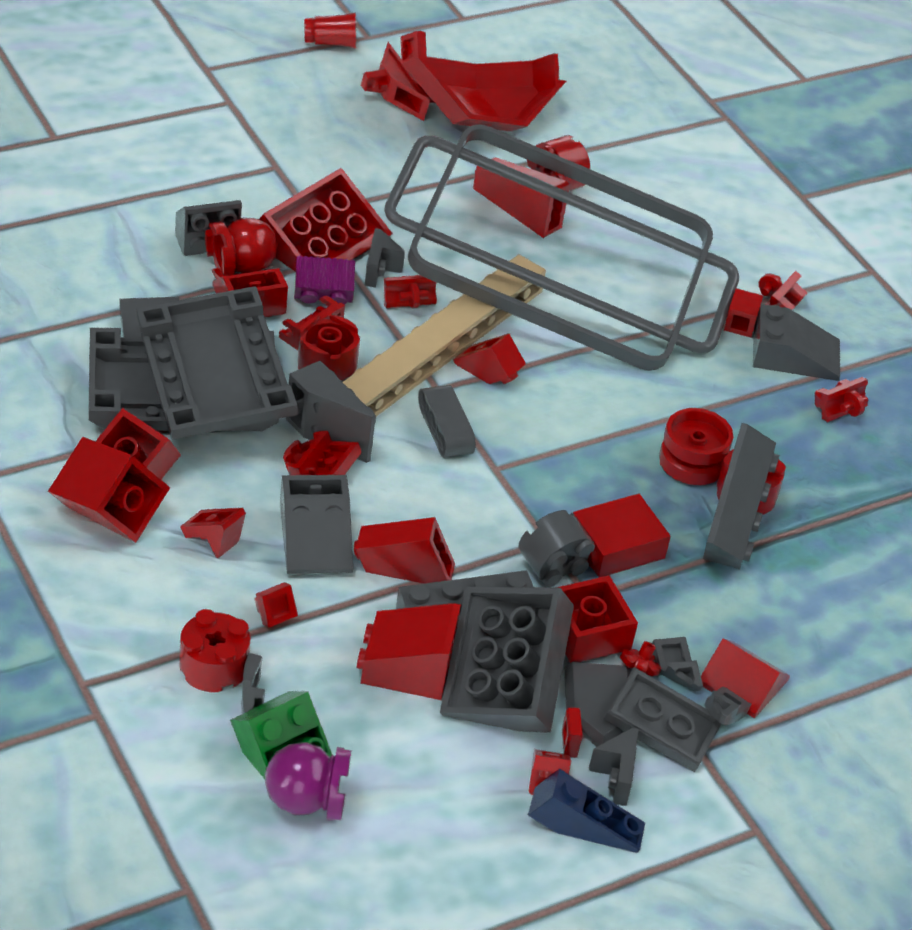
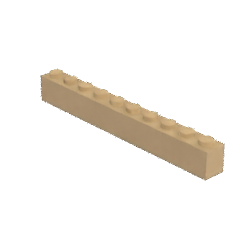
M520 254L509 261L545 276L546 269ZM501 270L488 274L480 282L484 286L524 303L531 301L543 290L539 286ZM463 294L458 299L452 300L440 312L434 313L421 326L415 327L403 339L397 340L388 350L376 355L366 366L357 369L343 383L352 389L355 395L367 407H370L377 417L512 314Z

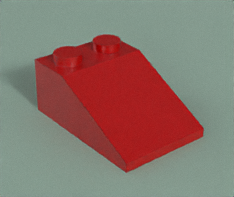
M124 408L119 411L96 440V442L133 455L160 479L165 476L181 456L167 437Z

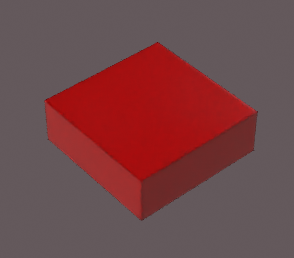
M568 707L562 726L563 753L577 758L583 736L580 708Z

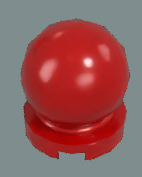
M243 217L233 221L228 228L221 221L208 224L210 229L205 231L207 257L213 256L216 268L211 270L216 279L222 276L234 275L235 271L242 274L267 270L276 259L278 243L274 231L267 223L256 218Z

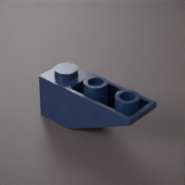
M558 769L534 788L528 816L555 833L634 853L640 851L645 822L561 769Z

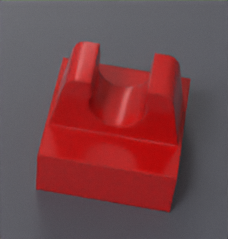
M283 582L256 593L254 600L264 626L270 628L298 616L290 584Z

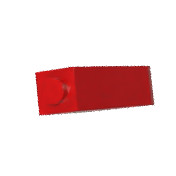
M435 517L361 526L358 540L354 542L355 556L361 561L367 573L423 584L452 580L455 562Z

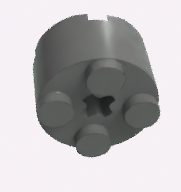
M558 510L542 517L535 522L538 528L531 535L527 530L519 541L518 548L546 587L556 585L563 576L570 573L573 576H578L585 572L589 567L587 562L589 555L595 548L593 540L574 514L571 513L569 515L566 510Z

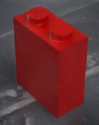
M640 493L573 512L595 544L594 551L590 553L587 562L598 578L666 558L671 536Z

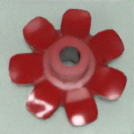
M644 641L639 651L637 649H624L620 655V659L627 667H635L649 676H658L662 669L658 663L654 662L655 656L653 653L656 647L650 642Z

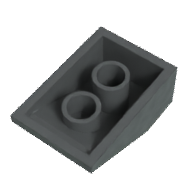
M761 304L754 327L753 367L839 381L840 339L789 308Z

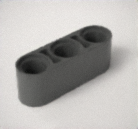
M451 385L420 389L418 393L419 407L440 455L445 458L474 453L476 447L475 435Z

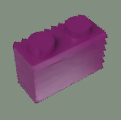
M297 256L294 299H300L304 303L312 304L316 303L319 298L328 296L344 305L347 302L352 303L355 260Z

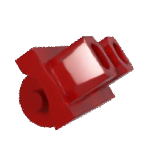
M795 271L782 284L781 278L778 275L771 273L763 275L758 282L759 289L763 296L771 297L765 305H777L793 310L808 293L796 283L802 276Z
M421 275L384 278V306L386 308L406 306L418 308L419 305L437 304V282Z
M864 377L852 381L844 379L839 381L832 389L821 388L816 390L815 406L822 409V420L829 422L847 414L853 417L863 414L865 407L868 406V398L865 394L868 379Z

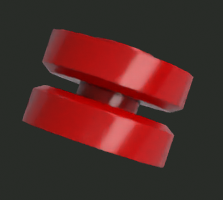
M703 408L678 410L670 416L666 424L664 440L659 453L660 465L669 476L682 483L701 486L714 483L719 478L723 459L732 446L734 438L732 427L726 419L717 413Z

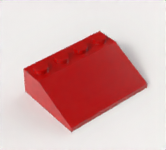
M342 168L265 212L259 218V220L267 223L275 233L278 243L276 259L295 272L297 256L354 260L370 250L375 228L381 229L389 237L393 234Z

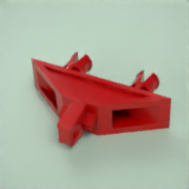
M389 42L387 43L379 70L364 72L361 87L364 91L380 93L386 101L422 121L425 120L429 103H435L401 64V58Z

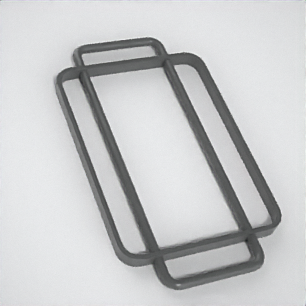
M473 125L466 128L457 145L433 135L419 138L414 143L385 203L384 211L388 220L395 226L415 234L408 252V261L412 269L419 275L625 363L648 371L663 367L675 345L699 354L712 351L720 338L735 289L739 282V272L732 262L708 252L713 240V231L709 223L702 217L485 125ZM471 140L487 142L695 231L701 237L702 249L463 147ZM426 147H434L451 154L452 157L421 223H418L398 214L396 207ZM458 158L698 259L673 329H667L427 227ZM421 237L666 340L668 343L665 351L657 356L642 353L430 263L418 253L417 246ZM705 262L725 271L728 279L707 340L699 342L679 334Z

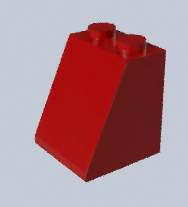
M82 437L48 492L68 508L136 543L170 487L133 455Z
M450 603L377 611L374 624L367 623L363 643L368 644L367 649L360 648L356 668L362 669L360 684L442 700L461 604Z

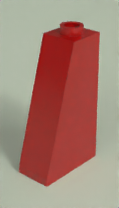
M496 157L492 158L496 162L569 192L570 183L565 180ZM476 167L473 185L475 191L542 238L562 228L566 203L484 168Z

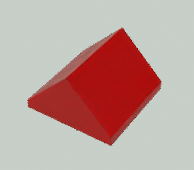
M724 638L701 674L703 687L710 692L717 691L724 686L749 702L751 706L747 714L754 719L790 678V675L734 641Z

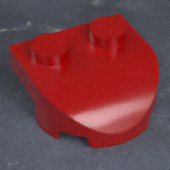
M318 431L313 433L312 440L302 444L299 440L294 441L285 450L283 459L289 475H345L362 451L358 442L332 441L328 431Z

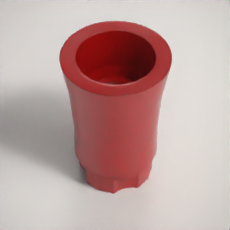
M356 12L333 16H315V19L305 18V42H315V45H337L356 48Z

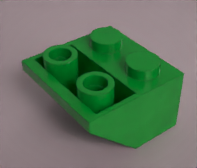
M288 691L230 720L243 754L264 779L265 771L274 754L288 745L307 742L321 747L329 756L332 755L308 691Z

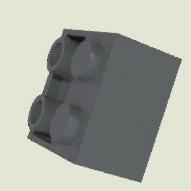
M241 200L187 206L178 210L175 220V236L183 256L206 253L205 231L210 229L208 224L221 221L228 228L233 221L241 219Z

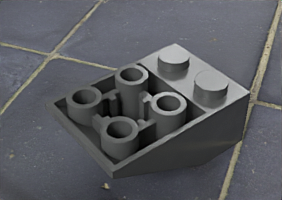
M321 361L290 373L289 385H291L298 405V415L286 417V420L308 440L313 439L314 432L328 431L332 441L358 442L362 453L357 459L366 463L371 460L376 415L373 410L367 407L355 395L354 391L348 388Z
M282 475L280 512L287 574L353 573L351 512L347 475Z

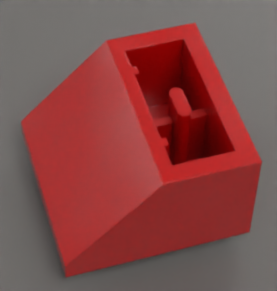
M279 268L222 276L213 280L212 286L216 293L256 286L263 305L264 317L286 314L288 285Z

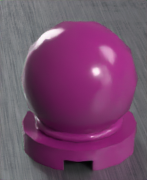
M307 742L291 744L278 750L270 760L265 771V785L269 798L280 809L293 815H311L323 808L324 811H327L326 820H341L346 794L338 793L341 776H348L352 750L337 747L336 755L329 756L321 747Z

